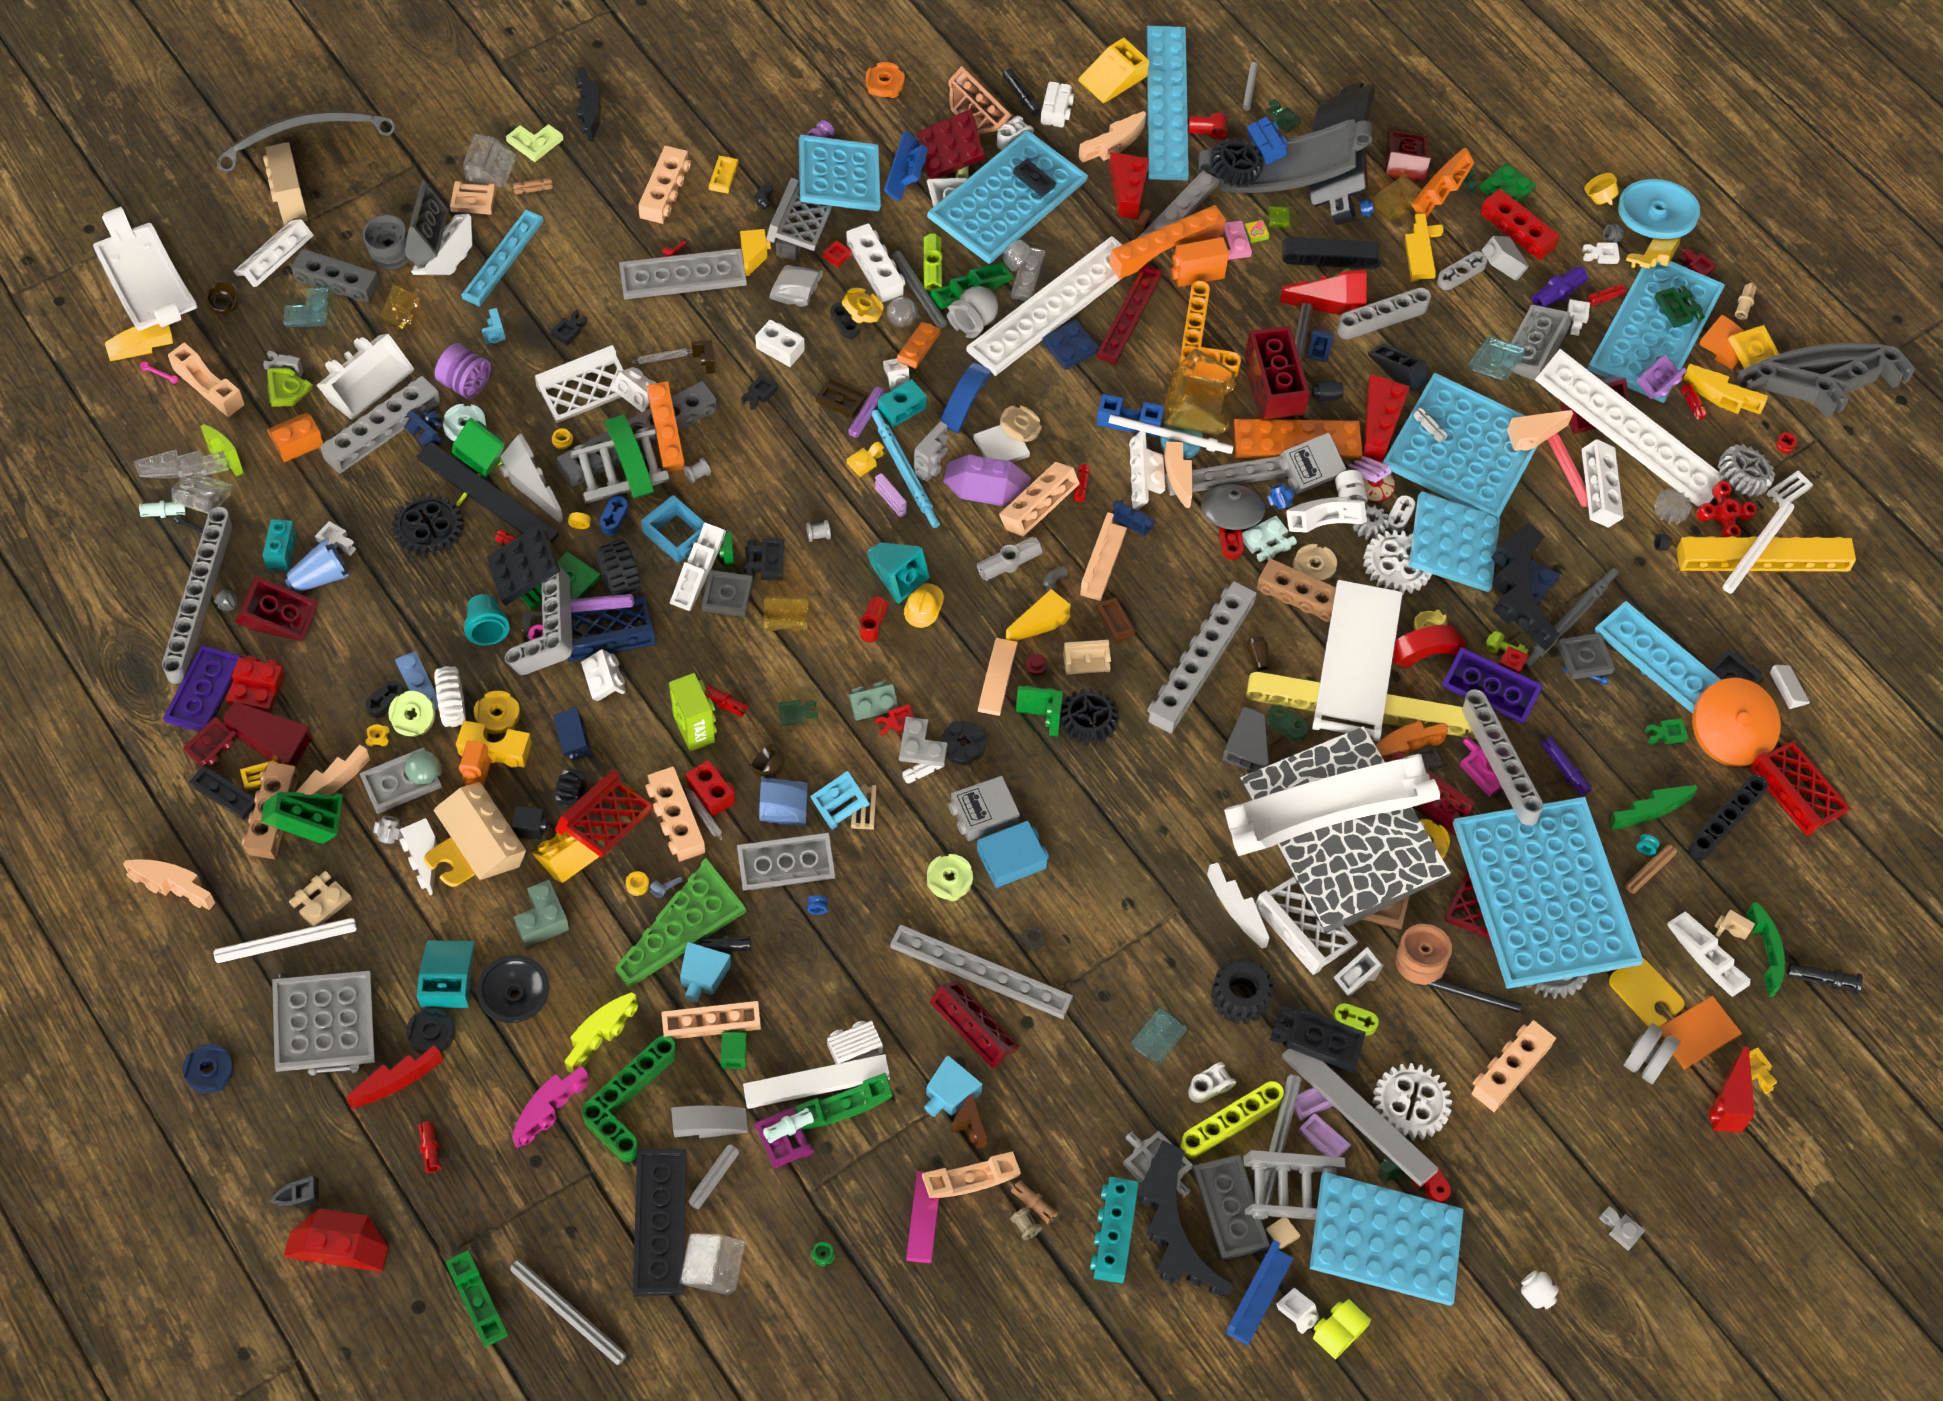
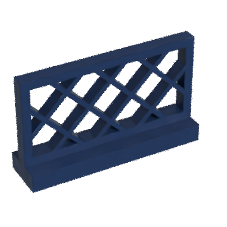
M645 597L635 598L632 607L572 612L571 619L577 620L572 626V634L574 633L580 636V638L572 640L573 649L571 655L567 658L568 662L589 658L601 649L611 654L656 645ZM642 605V609L638 613L630 610L634 606ZM614 610L620 611L616 618L608 614ZM595 614L599 616L595 622L587 619L589 615ZM625 615L633 617L629 624L622 621ZM604 619L612 622L607 628L599 625ZM638 621H642L647 624L637 627L634 626ZM582 623L590 626L586 632L578 630ZM616 625H619L624 628L622 630L612 631ZM595 629L603 632L602 634L590 635Z

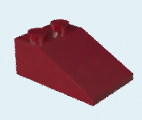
M1388 130L1385 162L1386 174L1393 178L1407 177L1412 181L1425 180L1430 162L1427 136Z
M255 576L248 587L235 623L257 632L303 642L318 602Z

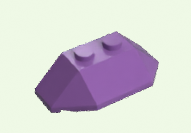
M970 454L948 462L944 476V483L960 499L999 506L1010 504L1030 486L1031 477L1010 461Z

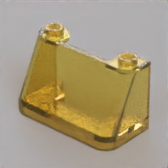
M1194 348L1178 365L1171 376L1162 422L1170 427L1214 435L1224 433L1229 426L1226 415H1221L1224 395L1227 392L1230 393L1236 385L1234 381L1236 372Z

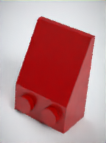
M1744 1047L1732 1063L1712 1107L1709 1108L1708 1119L1709 1122H1712L1713 1131L1741 1133L1755 1115L1749 1047Z

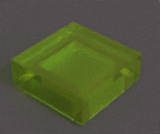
M1269 207V227L1289 228V208Z

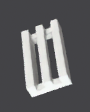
M1796 471L1770 489L1767 496L1769 498L1772 496V501L1778 502L1779 507H1781L1785 501L1791 503L1810 490L1813 484L1800 471ZM1797 478L1800 479L1798 482H1796L1795 484L1791 485L1788 489H1786V490L1783 491L1782 493H1780V494L1777 493L1778 491H1780L1781 489H1783L1784 487H1786L1788 484H1790L1791 482H1793V481L1796 480ZM1805 484V485L1802 486L1800 489H1798L1797 491H1795L1794 493H1792L1791 495H1789L1787 498L1783 499L1785 496H1787L1788 494H1790L1791 492H1793L1795 489H1797V488L1800 487L1801 485Z

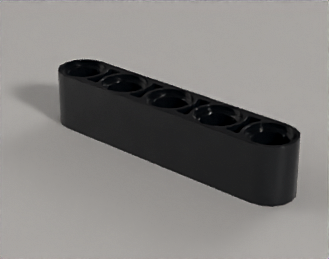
M1288 237L1282 241V260L1284 263L1291 265L1374 269L1381 265L1380 244L1374 241Z
M1753 775L1740 787L1695 836L1688 849L1689 855L1693 859L1698 861L1705 860L1761 800L1768 788L1767 780L1760 775Z

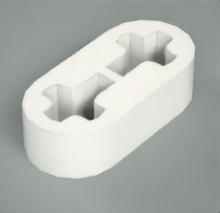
M1401 496L1397 499L1388 516L1389 531L1393 532L1396 530L1397 533H1400L1405 529L1415 508L1413 498ZM1404 504H1405V505H1408V507H1406L1405 511H1402V510H1401V508H1402V506H1404ZM1397 517L1400 518V522L1398 524H1394Z

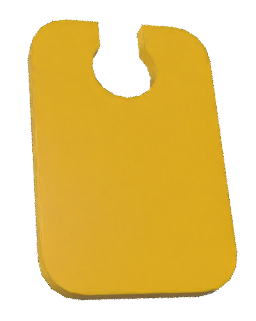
M451 837L429 850L424 856V863L431 870L435 869L440 862H447L452 865V871L445 872L440 876V879L448 886L456 887L476 875Z
M1644 958L1641 965L1617 969L1609 977V985L1647 1026L1654 1023L1660 1027L1667 1022L1663 1015H1659L1655 1011L1654 1006L1658 1002L1668 1005L1670 1012L1674 1016L1684 1008L1682 997Z

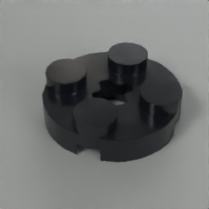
M953 721L944 730L941 737V742H947L946 757L955 764H971V761L977 758L979 760L986 749V737L983 728L971 722ZM965 739L970 744H965V746L962 747L960 746V742L958 741Z

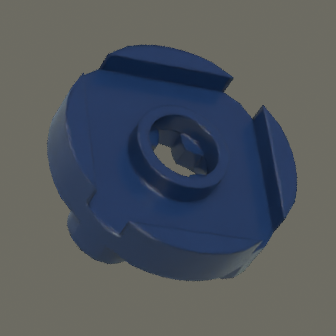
M206 1044L200 1046V1049L194 1053L191 1052L187 1055L182 1071L190 1088L200 1093L220 1092L225 1089L234 1071L233 1061L225 1049L218 1045ZM208 1064H212L214 1070L205 1074V1071L202 1070L203 1067L206 1068Z

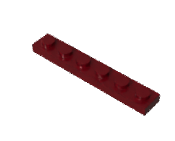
M1148 265L1142 267L1097 352L1098 359L1116 365L1157 287L1163 271Z

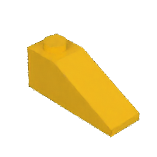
M1052 589L1049 590L1007 628L1006 640L1018 641L1054 630L1060 624L1064 625L1070 618L1071 604Z

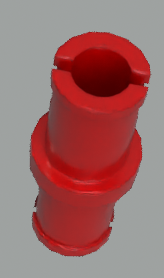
M711 685L705 688L710 692L704 693L706 698H711L712 702L717 704L720 709H726L740 718L745 715V712L738 708L747 711L748 705L732 698L730 693H723Z
M423 1122L422 1125H418L421 1139L419 1148L424 1157L425 1172L435 1173L441 1169L438 1156L439 1142L435 1139L433 1122Z

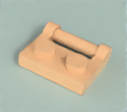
M455 181L450 204L451 212L491 215L497 191L496 184H462V181Z

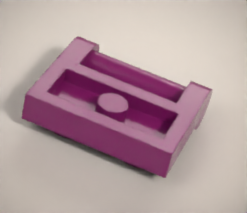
M795 1108L787 1109L755 1123L757 1133L774 1169L814 1153L812 1145L808 1144L801 1128L797 1129L794 1134L799 1148L794 1150L787 1135L772 1143H769L768 1139L765 1138L763 1130L780 1122L785 1116L790 1117L797 1114Z

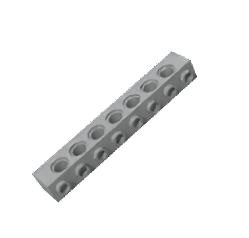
M1234 581L1230 588L1226 587L1220 597L1222 599L1219 604L1215 603L1210 612L1212 616L1209 620L1205 619L1202 623L1201 633L1199 636L1195 635L1190 643V650L1188 652L1184 651L1179 661L1181 664L1178 668L1174 667L1171 671L1168 684L1162 685L1158 693V700L1151 702L1147 711L1150 713L1148 722L1171 734L1173 733L1252 609L1256 599V592Z

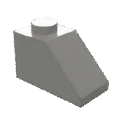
M1492 236L1482 249V252L1492 266L1514 280H1518L1529 267L1510 237Z

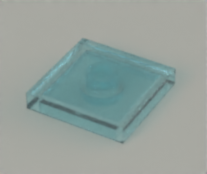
M1488 336L1469 362L1468 367L1470 370L1506 381L1524 356L1525 348Z

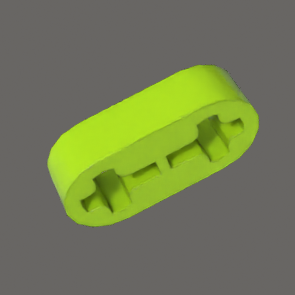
M1345 1003L1337 1006L1333 1015L1335 1021L1365 1031L1366 1036L1375 1033L1379 1024L1378 1017L1374 1013ZM1343 1012L1348 1013L1346 1020L1342 1019L1341 1014ZM1366 1019L1370 1020L1369 1028L1364 1026Z

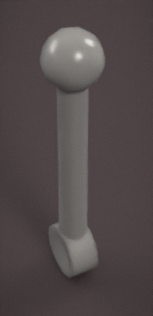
M359 1064L349 1066L308 1069V1073L312 1076L322 1072L348 1070L357 1073L360 1067Z

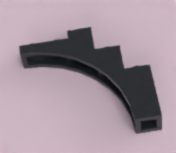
M1529 522L1502 542L1491 556L1503 568L1492 584L1504 595L1493 608V611L1508 625L1514 621L1546 651L1560 634L1545 618L1532 594L1529 582V563L1532 553L1545 536Z
M1163 1140L1137 1193V1198L1140 1199L1139 1202L1142 1205L1151 1209L1154 1206L1158 1208L1146 1233L1150 1237L1149 1241L1161 1247L1163 1244L1168 1246L1156 1273L1160 1275L1159 1279L1167 1284L1172 1285L1173 1282L1179 1284L1183 1275L1187 1277L1186 1281L1196 1287H1199L1201 1284L1209 1288L1208 1292L1218 1298H1222L1223 1295L1228 1297L1234 1285L1218 1276L1200 1259L1190 1245L1181 1226L1177 1210L1176 1184L1178 1170L1185 1151Z

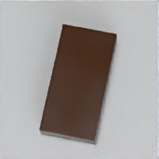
M1116 597L1096 604V609L1115 643L1135 635L1136 631Z

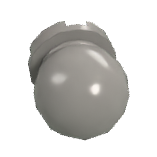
M973 286L964 291L959 300L952 302L948 306L949 313L947 318L956 331L961 329L966 333L965 337L973 339L982 332L984 326L993 322L998 314L997 297L988 288Z

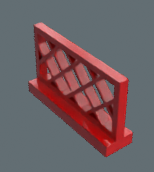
M1794 741L1768 754L1763 753L1759 755L1750 766L1751 771L1755 775H1760L1767 780V790L1806 836L1813 834L1818 828L1845 815L1851 810L1849 805ZM1791 750L1796 759L1786 757V751ZM1771 759L1781 761L1780 767H1777ZM1785 763L1796 766L1795 772L1786 770ZM1800 769H1807L1811 776L1800 774ZM1785 776L1795 778V785L1791 784ZM1800 780L1809 782L1810 789L1801 787ZM1815 784L1822 786L1825 794L1815 791ZM1800 793L1809 795V802L1806 801L1800 795ZM1814 797L1825 800V805L1815 804ZM1830 802L1836 803L1841 810L1829 808ZM1814 810L1823 812L1824 818L1821 819Z
M612 769L561 815L555 831L560 835H564L567 832L602 858L643 820L654 807L619 781L620 774ZM618 789L625 794V797H615L614 791ZM602 802L612 803L613 809L602 808ZM617 803L627 804L628 810L618 809ZM632 804H638L642 808H644V810H633ZM589 814L599 815L600 821L590 820ZM604 815H614L616 822L605 821ZM620 816H630L631 822H621ZM586 826L587 833L579 832L575 827ZM591 827H601L603 834L592 833ZM607 828H617L618 834H608ZM594 840H604L605 847L601 848L594 843Z

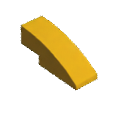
M159 324L140 331L136 327H132L105 342L110 361L153 353V347L173 344L169 325L161 328Z

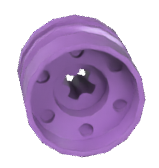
M454 343L449 346L441 355L435 368L436 380L449 389L453 388L456 393L466 399H472L483 390L491 373V363L477 353L473 354L470 349L460 343Z

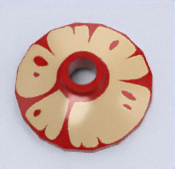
M1392 474L1387 475L1376 483L1363 478L1369 502L1380 503L1393 496L1396 485Z

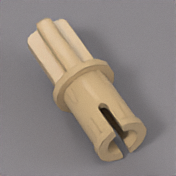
M1753 283L1746 284L1742 295L1738 298L1739 304L1735 311V317L1739 320L1747 319L1750 307L1754 304L1753 298L1757 288Z

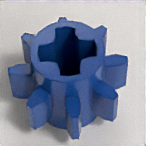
M1281 483L1270 488L1271 493L1267 496L1270 506L1274 505L1277 506V509H1283L1292 504L1291 499L1295 496L1292 486L1288 487L1285 483Z

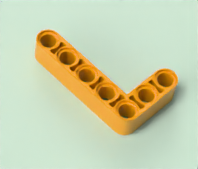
M1196 281L1192 284L1179 367L1183 372L1224 379L1236 378L1241 363V357L1237 353L1201 347L1210 288L1206 282Z

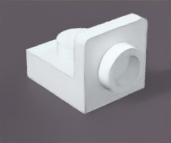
M897 359L883 361L890 390H894L901 383H906L910 380L907 365L897 362Z
M1295 1288L1276 1303L1278 1310L1295 1322L1298 1331L1302 1334L1307 1329L1312 1328L1319 1319L1315 1303Z

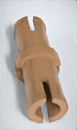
M1022 1180L1018 1181L1015 1184L1016 1188L1013 1187L1011 1192L1022 1200L1030 1211L1033 1210L1047 1224H1050L1054 1220L1053 1216L1056 1217L1058 1212L1042 1199L1043 1196L1041 1194H1036Z

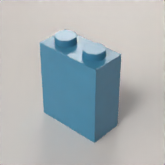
M1028 821L977 840V852L995 888L1046 869L1047 859H1049L1048 852L1044 846L1041 847L1038 841V832L1035 827L1031 828Z

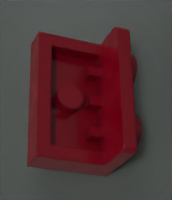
M214 717L183 747L182 751L201 768L207 764L211 767L220 758L218 753L223 748L227 751L236 742L234 737L237 732L229 730L217 717Z

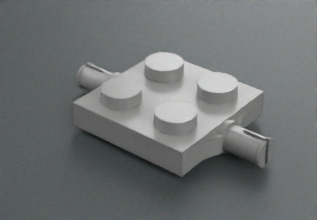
M1159 1130L1151 1138L1143 1141L1133 1131L1125 1138L1135 1149L1124 1160L1123 1165L1141 1184L1162 1141L1164 1140L1172 1144ZM1184 1156L1178 1170L1176 1190L1183 1198L1191 1190L1181 1182V1179L1193 1166Z

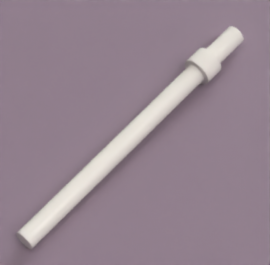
M1110 414L1108 423L1198 445L1212 452L1217 450L1232 454L1233 451L1232 445L1217 442V439L1209 438L1208 440Z

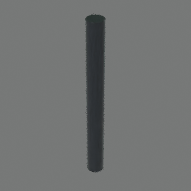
M1439 979L1427 984L1429 987L1518 1013L1522 1005Z

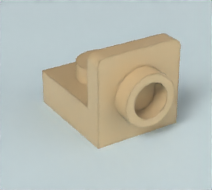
M1730 910L1726 917L1721 915L1714 926L1718 930L1714 936L1719 938L1723 930L1726 929L1733 936L1746 940L1755 923Z

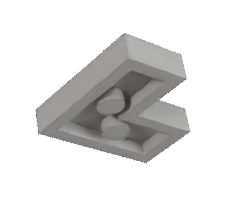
M906 717L899 761L944 767L947 742L926 740L928 719Z

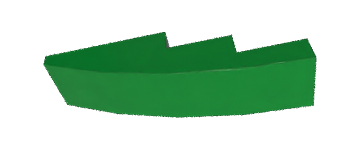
M1003 262L971 269L968 276L951 279L948 286L932 289L930 296L940 309L947 308L952 302L959 300L963 292L969 288L982 286L993 290L1010 281L1013 275Z
M1691 785L1653 790L1648 799L1633 801L1629 810L1614 812L1608 822L1610 829L1616 830L1632 827L1670 813L1690 801L1697 790V786Z

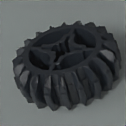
M1227 138L1225 141H1221L1214 147L1210 157V167L1213 168V174H1218L1217 179H1223L1224 183H1230L1231 187L1234 184L1238 188L1242 185L1244 187H1247L1249 184L1253 185L1260 178L1264 166V158L1261 157V152L1256 151V146L1251 147L1250 142L1244 143L1243 139L1237 141L1234 138L1231 141Z
M1092 687L1089 689V692H1085L1082 688L1080 694L1074 691L1072 697L1067 696L1065 698V702L1061 706L1059 724L1060 727H1063L1064 734L1069 733L1070 740L1077 738V744L1085 741L1086 746L1089 745V742H1093L1096 746L1098 740L1105 743L1107 737L1111 738L1113 731L1117 730L1120 719L1118 715L1119 709L1115 707L1114 700H1109V694L1102 696L1101 689L1095 693ZM1083 707L1081 710L1076 711V713H1073L1077 708ZM1103 720H1106L1105 723L1096 727L1097 724L1102 723Z

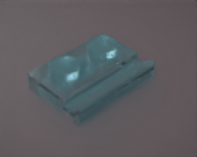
M1158 1008L1131 1042V1046L1147 1058L1154 1060L1159 1066L1184 1035L1187 1027L1185 1025L1182 1026L1178 1023V1020L1161 1008Z

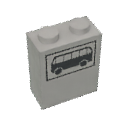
M1329 433L1287 449L1279 456L1280 467L1283 471H1286L1289 477V486H1292L1296 494L1335 479L1338 474L1347 471Z
M1002 776L951 793V802L948 803L952 816L956 815L959 821L957 822L961 835L965 834L967 841L1019 824L1020 813Z

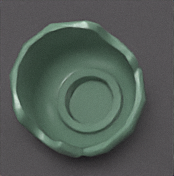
M426 750L414 752L406 761L405 774L413 783L431 784L435 777L441 776L442 763L435 754Z

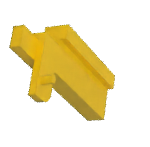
M1425 213L1415 214L1414 234H1405L1404 242L1411 282H1418L1419 279L1435 278V267L1429 237L1441 236L1443 234V225L1427 226Z
M1681 237L1673 239L1653 238L1644 255L1631 253L1628 254L1626 261L1632 262L1631 267L1633 268L1636 263H1639L1640 267L1649 269L1651 266L1655 267L1657 262L1668 266L1680 244Z

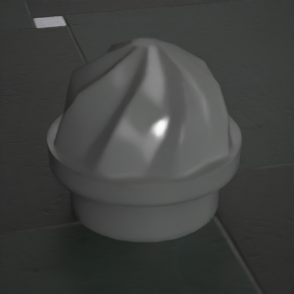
M1609 224L1603 231V239L1607 240L1608 243H1618L1624 236V230L1618 224Z
M225 588L218 593L214 600L218 608L224 611L233 610L238 602L232 590L228 591Z

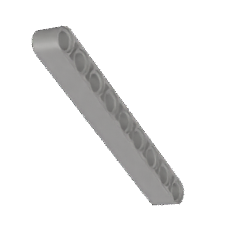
M215 507L208 514L162 661L165 675L168 681L173 684L181 683L190 667L231 534L232 522L228 511L224 507Z

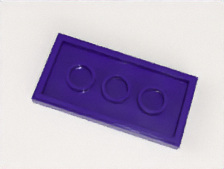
M201 644L163 717L164 722L200 732L216 717L233 683L231 676L239 657L243 658V656Z

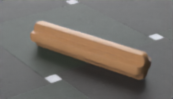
M1670 844L1666 845L1625 885L1626 890L1631 894H1635L1677 853L1676 848Z

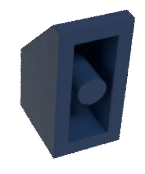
M1314 326L1307 358L1327 362L1334 330Z

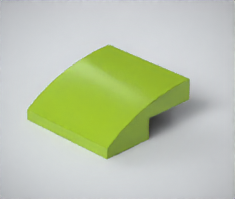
M205 424L201 425L200 427L209 452L218 466L227 462L236 477L243 474L240 460L232 443L216 429Z

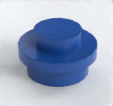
M1367 197L1364 200H1360L1362 216L1370 217V213L1374 212L1372 200L1368 201Z

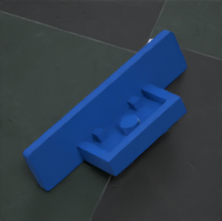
M908 131L902 134L884 188V192L897 202L902 199L905 186L918 181L921 177V170L926 162L925 157L928 151L923 144L919 146V141Z

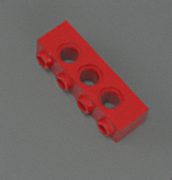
M1497 190L1484 200L1480 214L1539 261L1556 249L1560 235L1503 190Z

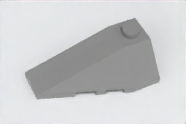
M522 434L517 435L500 456L502 465L499 467L504 478L508 477L512 485L559 523L562 522L561 508L550 486H545L546 481L541 468L536 467L533 459L534 455Z

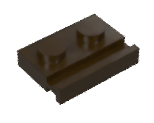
M830 376L829 381L825 383L816 396V402L853 419L862 406L863 401L868 397V392Z

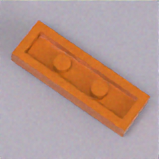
M921 322L898 354L897 362L917 368L939 337L941 328Z

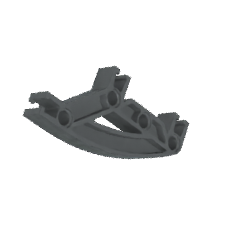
M1869 343L1824 344L1788 351L1742 369L1735 384L1742 387L1743 383L1747 382L1746 389L1761 392L1767 390L1812 402L1827 419L1833 416L1835 408H1837L1836 411L1838 413L1844 410L1849 401L1846 394L1876 381L1880 374L1892 388L1900 385L1901 379H1903L1904 383L1911 379L1915 367L1894 346Z

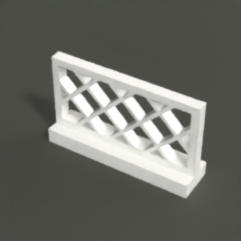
M613 345L535 375L536 387L543 395L556 423H559L621 398L622 396L616 393L612 386L619 372L623 371V368L616 356ZM615 364L617 368L615 375L604 372L606 366ZM593 372L598 374L596 382L585 379L586 375ZM602 376L613 379L610 387L599 384ZM574 380L579 382V385L574 390L565 387L567 382ZM582 384L593 387L590 395L580 392ZM556 388L560 391L557 398L548 395L546 390ZM596 389L607 391L606 397H595ZM563 391L574 394L571 403L560 399ZM577 396L588 399L587 404L583 406L574 403ZM561 404L569 408L566 413L558 415L556 411L557 405Z
M1294 877L1273 890L1269 892L1266 890L1259 894L1255 905L1262 917L1312 975H1315L1323 966L1355 947L1358 942L1343 925L1326 933L1331 934V942L1319 940V932L1324 933L1317 918L1316 925L1304 923V915L1316 916L1312 910L1305 909V901L1307 900L1303 893L1290 892V886L1295 883L1297 884ZM1275 895L1286 897L1285 905L1277 903L1273 897ZM1289 899L1301 900V908L1289 906ZM1288 912L1300 914V922L1293 921L1288 916ZM1303 929L1315 931V939L1307 938L1303 933ZM1335 935L1344 937L1348 943L1346 945L1336 944ZM1318 946L1330 948V955L1324 957L1318 950Z

